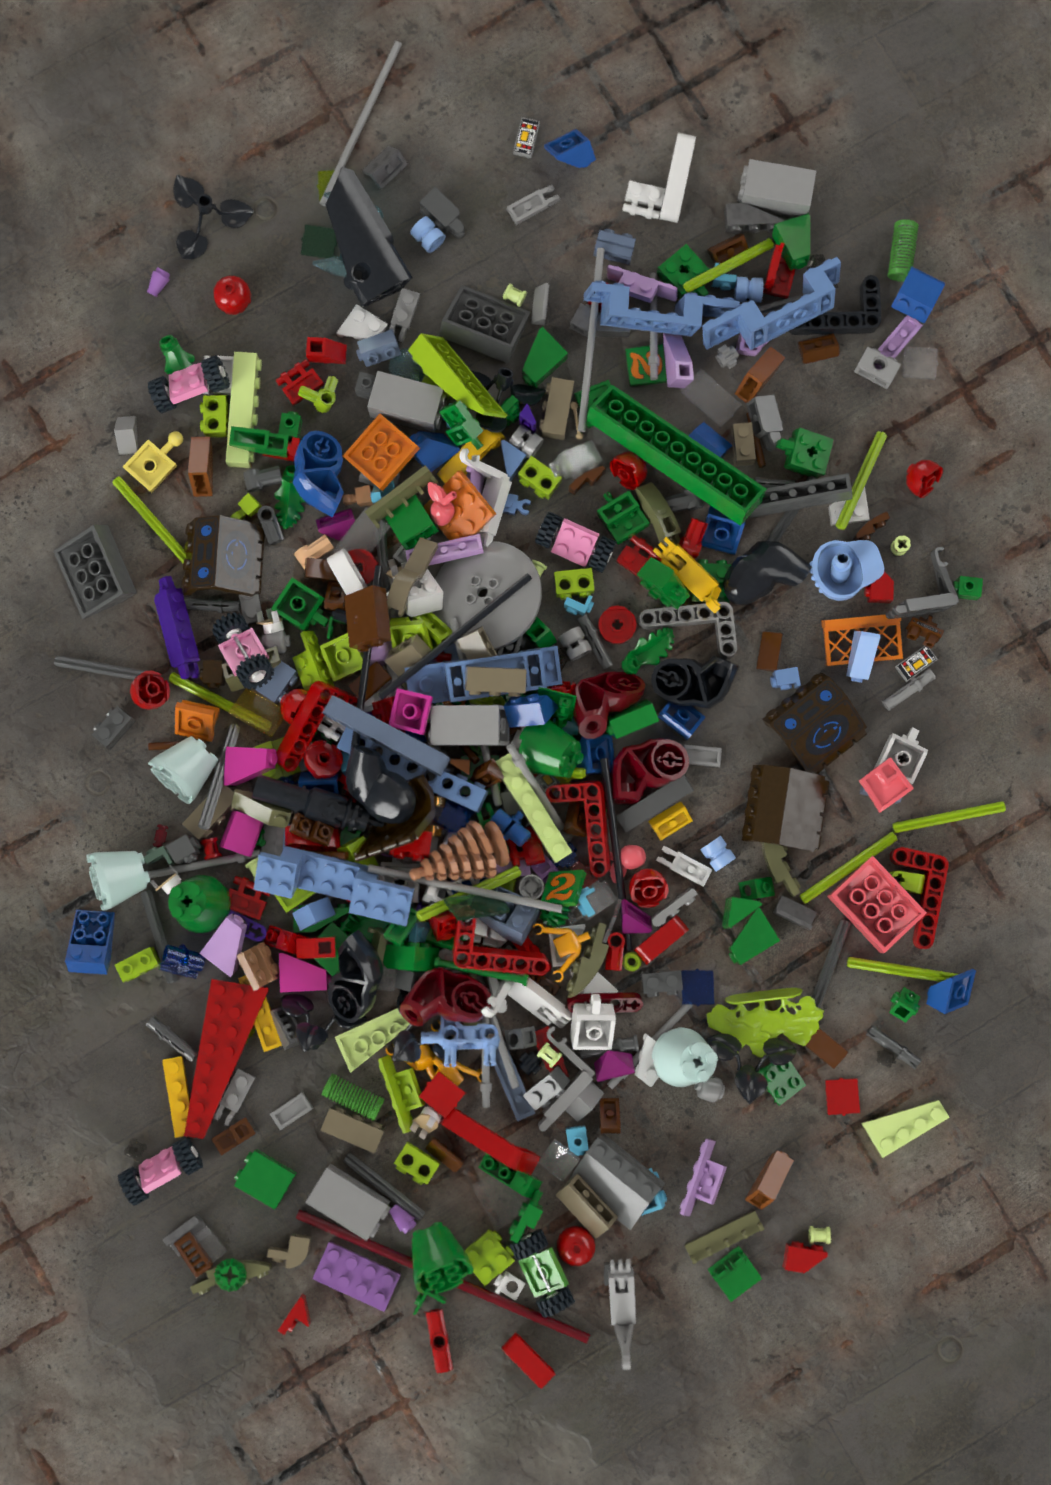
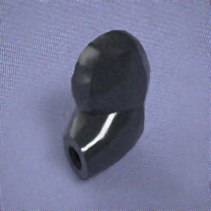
M758 541L748 552L737 557L729 567L723 582L724 593L733 604L740 606L749 605L770 593L776 583L797 586L807 577L811 567L807 561L780 542Z
M715 655L703 664L690 658H668L661 661L654 668L651 684L654 691L661 698L672 704L711 709L724 700L740 666Z
M352 745L346 770V785L350 795L379 821L393 824L407 822L415 810L416 798L414 790L404 777L387 770L379 752L369 747Z
M359 930L352 933L338 949L339 970L329 982V1004L334 1013L347 1023H353L361 1019L372 1009L376 1000L377 989L384 973L382 961L377 951Z

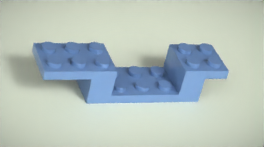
M838 257L824 261L822 265L816 268L808 269L803 275V296L793 303H787L776 312L768 313L766 317L762 315L754 300L740 304L738 308L732 311L724 312L716 319L708 320L702 326L703 345L706 349H709L740 333L750 350H753L834 308L835 287L833 285L838 283L840 279V260Z
M600 280L591 283L584 293L583 300L602 303L600 325L690 337L702 326V316L718 318L724 312L732 311L740 305V301H734L730 297L719 299L714 295L698 296L697 293H687L675 304L674 313L661 314L657 310L645 312L641 311L640 308L628 309L630 287L624 286L622 283L606 284V282Z
M551 646L518 651L519 653L427 664L406 681L407 691L432 696V703L444 701L457 702L491 697L492 695H489V692L481 691V695H470L469 691L465 690L466 666L526 669V691L538 690V687L547 688V686L562 684L558 647ZM405 667V672L411 667ZM501 692V695L508 694V692Z
M288 846L284 848L280 856L260 852L253 889L291 899L297 888L351 901L349 913L407 926L414 888L379 880L380 875L369 873V866Z

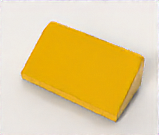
M678 802L648 822L661 841L693 820L684 804Z

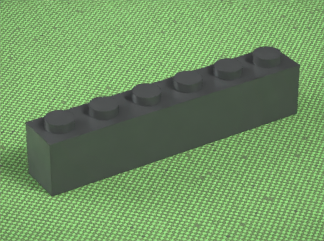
M849 473L767 488L762 502L748 518L851 500L853 498Z

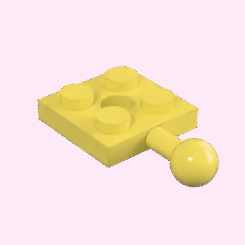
M177 431L171 432L168 436V442L161 449L148 439L125 463L123 468L152 493L177 467L176 463L166 454L174 446L182 444V434ZM148 462L155 463V467L151 471L145 470V465Z

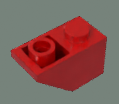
M307 337L306 357L308 362L346 364L347 345L328 338Z
M885 571L880 579L865 587L864 596L867 597V603L890 604L894 600V581Z
M424 831L414 842L392 849L389 854L395 858L404 859L405 857H410L420 862L424 858L429 859L433 832Z
M451 909L429 918V924L436 941L449 940L455 936L457 916Z
M270 925L264 943L297 955L296 939L309 937Z
M336 936L297 938V958L336 957Z
M792 1241V1244L786 1243L782 1267L788 1271L806 1273L828 1256V1252L823 1250V1246L811 1244V1247L803 1246L804 1243Z

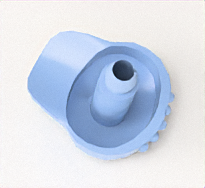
M834 540L827 542L819 547L813 561L809 563L812 566L810 569L811 579L815 581V586L819 587V592L829 599L836 601L848 600L854 597L862 588L874 583L884 574V564L878 547L868 540L851 542Z

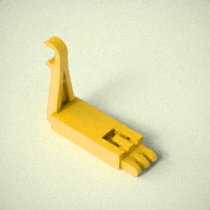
M665 537L663 540L668 546L666 547L660 542L658 546L663 551L660 552L655 547L653 552L662 559V564L675 571L680 581L699 600H705L707 607L716 613L721 605L717 601L721 592V588L718 586L719 582L678 543L675 545L668 537Z

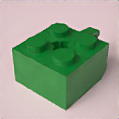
M685 244L658 267L657 276L663 283L677 287V299L680 300L688 293L685 291L683 284L710 269ZM702 285L689 293L706 296L709 292Z
M798 428L792 432V436L788 440L783 438L777 440L776 448L785 451L787 456L784 467L787 470L808 477L813 476L817 479L826 473L834 439Z
M652 557L637 573L641 580L640 584L649 590L648 594L655 600L660 599L667 607L672 606L678 609L690 597L689 590L677 577L675 571Z
M294 578L290 579L271 608L272 611L277 610L279 617L302 632L307 631L311 624L315 626L316 622L323 627H326L329 623V619L322 615L324 611L321 610L324 606L325 598ZM301 602L303 606L301 608L298 607L297 609L295 604H300Z
M405 942V945L403 943L401 947L395 944H386L383 964L388 969L429 971L436 969L434 968L436 956H439V948H432V944L416 942Z

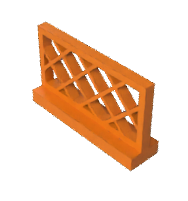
M886 614L821 620L824 631L826 666L848 664L849 660L843 659L845 657L849 659L847 654L850 652L851 646L846 652H843L837 645L843 638L852 644V641L845 635L850 629L860 631L859 628H865L863 632H866L870 627H874L879 632L878 634H882L889 640L883 649L880 646L877 647L880 653L874 658V661L903 659L901 618L888 619ZM890 625H895L896 633L890 638L884 633V630ZM828 631H836L841 635L835 644L829 640ZM893 643L897 647L898 655L890 656L885 650ZM836 648L843 655L838 661L831 662L830 654Z

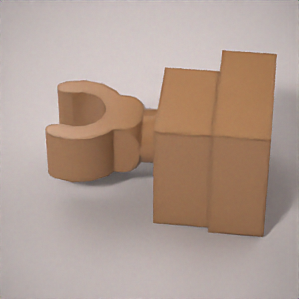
M370 485L355 488L356 495H343L342 501L345 505L357 502L360 507H370L375 504L372 503L370 496L373 488Z

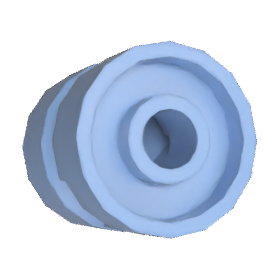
M427 216L420 219L410 232L418 242L422 241L421 246L428 253L435 251L446 237L439 228H435V224Z
M737 277L734 301L745 302L748 298L750 301L761 302L763 278L754 277L748 280L747 277Z
M721 836L700 849L706 858L711 859L710 865L715 872L736 858L730 849L725 848L727 844Z

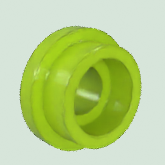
M628 952L623 956L622 965L626 970L636 971L640 968L642 961L637 953ZM630 958L635 959V964L632 966L628 964Z

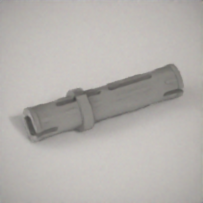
M927 669L920 676L913 677L911 682L882 701L884 707L890 711L915 692H920L926 684L936 679L935 674L931 669Z

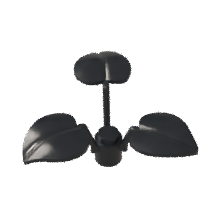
M179 174L175 178L173 194L177 204L183 208H189L195 204L199 211L197 232L185 230L176 239L179 254L185 260L199 258L208 248L207 238L199 235L203 215L210 214L212 209H214L217 214L222 215L221 221L225 226L236 229L242 227L254 213V210L249 205L234 199L223 201L220 204V211L216 204H212L211 196L204 194V188L198 181Z
M500 368L492 381L488 376L471 370L487 391L495 383L496 388L499 390L496 399L498 404L502 391H506L509 387L511 395H514L519 403L523 405L528 404L529 406L536 405L546 389L523 384L513 385V372L508 368ZM477 413L475 417L479 421L480 427L490 432H501L507 425L506 418L487 416Z
M402 989L397 998V1008L400 1014V1006L409 991ZM409 1024L405 1030L400 1031L396 1035L393 1042V1061L413 1063L420 1059V1045L425 1044L416 1042L415 1035L409 1032L413 1026L412 1024ZM449 1035L447 1039L451 1040L453 1037ZM439 1043L434 1044V1053L437 1057L444 1060L445 1050ZM458 1050L456 1051V1060L459 1058Z
M289 994L280 999L281 1007L288 1015L294 1017L306 1016V1022L298 1024L295 1030L297 1040L304 1052L310 1049L316 1050L320 1045L324 1044L328 1039L327 1031L335 1021L343 1028H355L367 1022L366 1016H363L353 1023H347L334 1013L335 1017L331 1019L324 1029L315 1024H310L308 1012L314 1009V1005L309 998L300 994Z
M720 1033L712 1035L706 1040L717 1054L719 1060L730 1061L734 1056L736 1057L738 1072L735 1075V1084L742 1097L749 1104L767 1090V1079L761 1073H758L763 1062L769 1058L773 1065H785L793 1060L797 1049L792 1044L783 1039H768L763 1045V1051L766 1055L762 1057L754 1068L749 1064L741 1066L740 1055L737 1052L741 1050L742 1044L736 1037Z

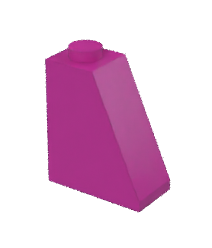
M226 747L224 785L237 786L258 777L259 774L262 775L275 769V764L277 763L276 749Z
M279 953L280 992L329 990V982L332 975L328 974L326 969L289 954Z

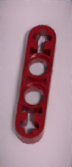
M636 992L587 993L567 998L568 1010L573 1013L575 1002L585 1004L586 1001V1004H590L591 994H599L601 1004H610L613 1000L620 1001L619 1004L613 1006L615 1013L637 1012L643 1007L642 998Z

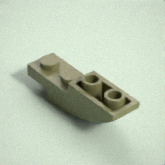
M652 482L636 488L635 491L645 517L650 524H653L659 542H662L667 547L668 544L663 539L668 537L675 545L679 544L680 538L678 533L681 532V529L660 491Z
M761 842L765 863L774 884L782 881L791 897L801 893L799 882L796 878L792 879L789 871H791L786 861L782 862L781 858L787 855L785 852L787 847Z
M599 922L594 927H591L589 931L590 943L584 950L586 958L581 957L573 963V977L567 985V991H569L567 997L572 998L581 992L599 971L609 945L602 943L606 924Z
M239 1260L245 1266L247 1273L243 1285L251 1282L250 1278L257 1276L259 1279L268 1275V1271L272 1268L271 1263L264 1261ZM218 1265L206 1271L208 1278L198 1281L190 1287L193 1294L198 1292L200 1295L205 1294L211 1290V1286L217 1284L215 1283L214 1273ZM231 1267L228 1273L222 1274L227 1276L230 1280H232L233 1277L239 1276L232 1274Z

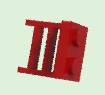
M780 243V245L775 246L763 293L787 299L796 269L790 271L784 258H781L784 243Z

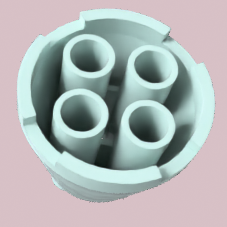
M190 736L153 757L148 764L153 766L150 770L167 789H170L175 794L178 793L177 797L181 801L190 804L197 797L218 759L211 752L208 753L205 749L207 746L202 740H196Z
M94 852L86 856L87 862H91L89 875L96 898L102 900L103 903L100 905L102 911L111 909L146 889L147 884L150 882L149 874L147 871L144 872L142 864H145L142 852Z
M684 1027L664 1032L656 1041L652 1052V1059H654V1066L658 1077L665 1083L676 1087H687L696 1083L706 1082L714 1073L718 1059L717 1054L700 1034Z

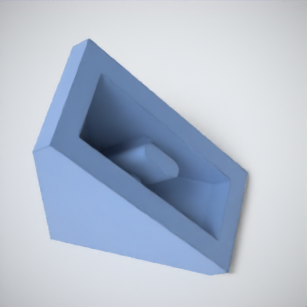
M501 440L505 471L508 475L507 477H510L509 481H512L526 461V454L506 440Z
M328 897L310 903L292 913L300 931L336 915Z

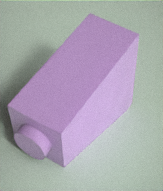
M232 913L226 917L200 952L203 957L229 977L233 976L238 970L239 960L236 955L242 952L247 927L240 916L233 915Z

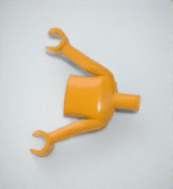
M536 923L533 927L539 925L542 928V931L536 933V935L542 933L563 934L553 939L560 958L572 954L559 970L553 972V974H561L562 977L555 981L561 982L564 978V972L580 955L581 943L591 939L588 932L577 936L570 928L544 927L541 923Z
M431 1024V1029L434 1032H438L439 1029H434L433 1025ZM429 1044L420 1045V1059L413 1063H406L411 1068L413 1067L415 1071L426 1070L432 1080L436 1073L433 1068L435 1064L432 1059L436 1054L431 1050ZM386 1047V1053L392 1056L393 1053L389 1052L388 1048Z
M435 1056L432 1059L438 1067L435 1075L440 1071L457 1086L464 1080L458 1069L475 1076L479 1082H482L479 1078L480 1074H482V1069L475 1071L457 1061L455 1067H452L451 1063L450 1067H445L444 1062L439 1057Z

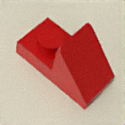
M303 1293L278 1329V1332L285 1335L287 1330L289 1332L293 1330L297 1324L295 1318L307 1327L310 1326L311 1321L306 1295Z

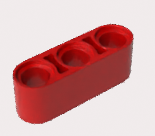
M291 825L285 827V847L288 846L307 851L338 852L337 849L340 847L339 829H334L329 846H324L289 832Z
M675 915L637 946L634 951L647 965L683 936L689 928L678 915Z
M516 1332L501 1347L506 1355L539 1388L542 1389L556 1375L555 1371Z

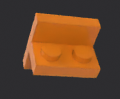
M182 700L181 703L177 702L175 706V734L187 737L192 736L196 739L212 742L220 708Z

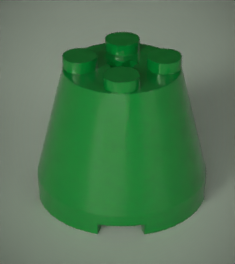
M550 719L545 725L525 726L519 737L522 740L519 753L525 758V763L532 774L569 779L577 764H581L584 754L581 753L580 742Z
M195 875L170 890L168 906L172 916L185 929L195 933H209L218 929L229 915L231 899L228 889L218 879L208 875Z
M442 1222L433 1223L431 1227L413 1232L411 1241L413 1277L418 1292L424 1294L426 1291L435 1290L437 1294L451 1290L464 1283L463 1278L473 1273L470 1258L450 1229L444 1226Z

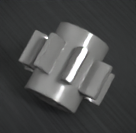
M725 344L718 348L716 359L722 368L728 366L731 369L737 365L736 359L739 358V355L733 346L727 347Z

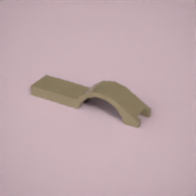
M419 538L405 567L397 573L390 587L387 597L388 612L390 608L399 611L398 616H403L407 608L410 590L417 579L423 578L438 549V543Z

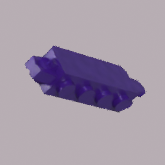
M164 576L159 579V593L155 595L154 601L172 667L178 668L180 678L184 680L189 677L196 679L200 674L197 664L200 658L182 588L175 587L171 576Z

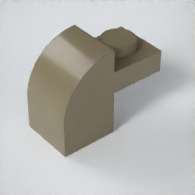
M292 1233L288 1249L270 1246L267 1257L272 1258L271 1261L274 1262L286 1260L285 1268H294L300 1265L310 1251L312 1236Z

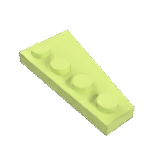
M398 1008L335 1037L350 1073L394 1039L400 1031L408 1027L410 1023L402 1017Z
M935 1100L861 1124L880 1156L884 1158L950 1117L940 1101Z

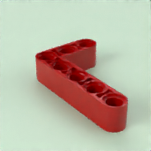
M323 681L314 682L276 752L277 764L287 772L294 771L298 767L324 717L322 712L331 696H335L356 707L357 698Z
M582 781L551 785L547 788L545 794L550 802L584 801L590 871L595 877H603L611 869L603 784L599 781ZM591 786H595L598 789L597 795H593L590 792ZM572 787H576L578 789V796H574L571 793ZM553 788L560 791L559 798L553 795ZM592 805L599 807V814L592 812ZM594 824L601 827V833L594 831ZM596 843L603 847L602 853L596 851ZM597 863L604 865L605 870L603 872L597 869Z
M899 847L890 853V861L894 865L925 871V884L919 905L926 914L915 924L913 944L918 949H928L933 945L949 863L941 855ZM898 851L904 854L902 862L896 859ZM917 855L921 856L923 859V863L921 866L915 863V857ZM936 859L940 860L942 863V867L940 870H937L934 867V861ZM932 878L938 881V887L936 889L932 888L930 885V881ZM929 897L933 898L935 902L932 908L928 907L926 903ZM925 916H928L931 920V924L928 927L923 924ZM921 935L927 938L925 946H922L919 942Z
M470 908L460 909L457 914L453 945V960L457 967L529 975H544L549 971L548 959L545 954L540 952L473 946L476 927L475 913ZM467 915L472 917V919L469 922H463L461 920L464 916ZM461 935H468L469 939L461 941L459 937ZM462 953L467 955L463 960L457 958ZM480 955L486 956L484 961L476 960ZM500 957L506 959L503 963H497L496 960ZM519 959L525 960V963L522 965L515 964ZM538 961L545 962L541 967L535 966Z
M453 1108L447 1117H442L440 1124L514 1170L532 1175L541 1158L526 1148L514 1145L456 1108Z

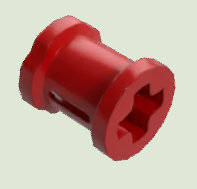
M218 837L201 841L206 854L205 860L222 856L218 850Z

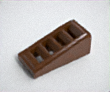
M191 1231L174 1242L175 1247L196 1278L213 1266V1261ZM188 1240L192 1242L185 1248L182 1247ZM195 1247L196 1250H194L193 1252H191V1253L188 1255V1254H187V1251H189L191 1248ZM199 1254L200 1257L193 1261L192 1258ZM204 1261L205 1263L199 1268L196 1266L200 1262Z

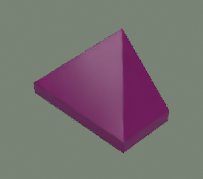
M350 508L335 513L333 518L325 516L315 521L319 533L343 542L355 519Z
M623 899L621 901L622 934L650 933L652 931L651 916Z
M608 1050L594 1062L597 1082L635 1073L633 1057L630 1053Z

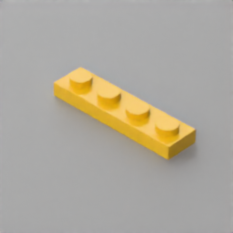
M247 976L238 978L241 984L250 985ZM267 997L254 1024L264 1052L282 1046L270 1013L271 1008Z
M183 1056L162 1060L175 1138L184 1136L190 1103Z

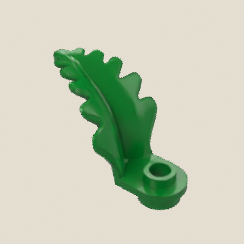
M172 335L164 336L159 341L160 349L166 358V374L169 375L175 371L188 368L195 361L194 355L182 350L179 342Z
M295 465L286 467L282 476V485L274 493L275 499L280 500L275 505V509L281 510L276 514V517H280L278 522L280 526H283V529L293 527V524H297L296 519H301L297 512L305 511V508L300 504L305 501L299 496L293 485Z
M663 627L662 632L661 629H658L656 635L651 632L648 640L644 637L640 638L635 649L629 651L622 661L623 671L626 674L634 675L642 665H658L660 663L659 656L665 658L668 656L665 649H673L670 645L674 644L672 639L674 638L673 629Z

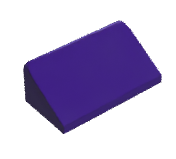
M526 404L519 414V426L523 424L531 430V434L536 433V421L529 405Z

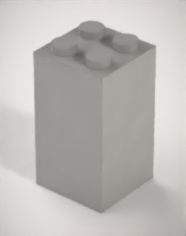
M750 159L748 166L744 165L737 202L749 204L775 216L796 218L808 214L811 206L816 170Z
M377 371L367 407L371 418H376L379 414H382L391 423L424 432L436 433V430L441 428L442 418L439 411L447 406V395H444V390L438 386Z
M431 706L428 716L431 722V730L428 732V739L431 741V745H509V724L504 706Z
M332 1164L326 1168L306 1201L308 1205L366 1241L369 1236L372 1238L375 1236L380 1227L378 1221L380 1219L384 1221L391 1209L388 1206L390 1200Z

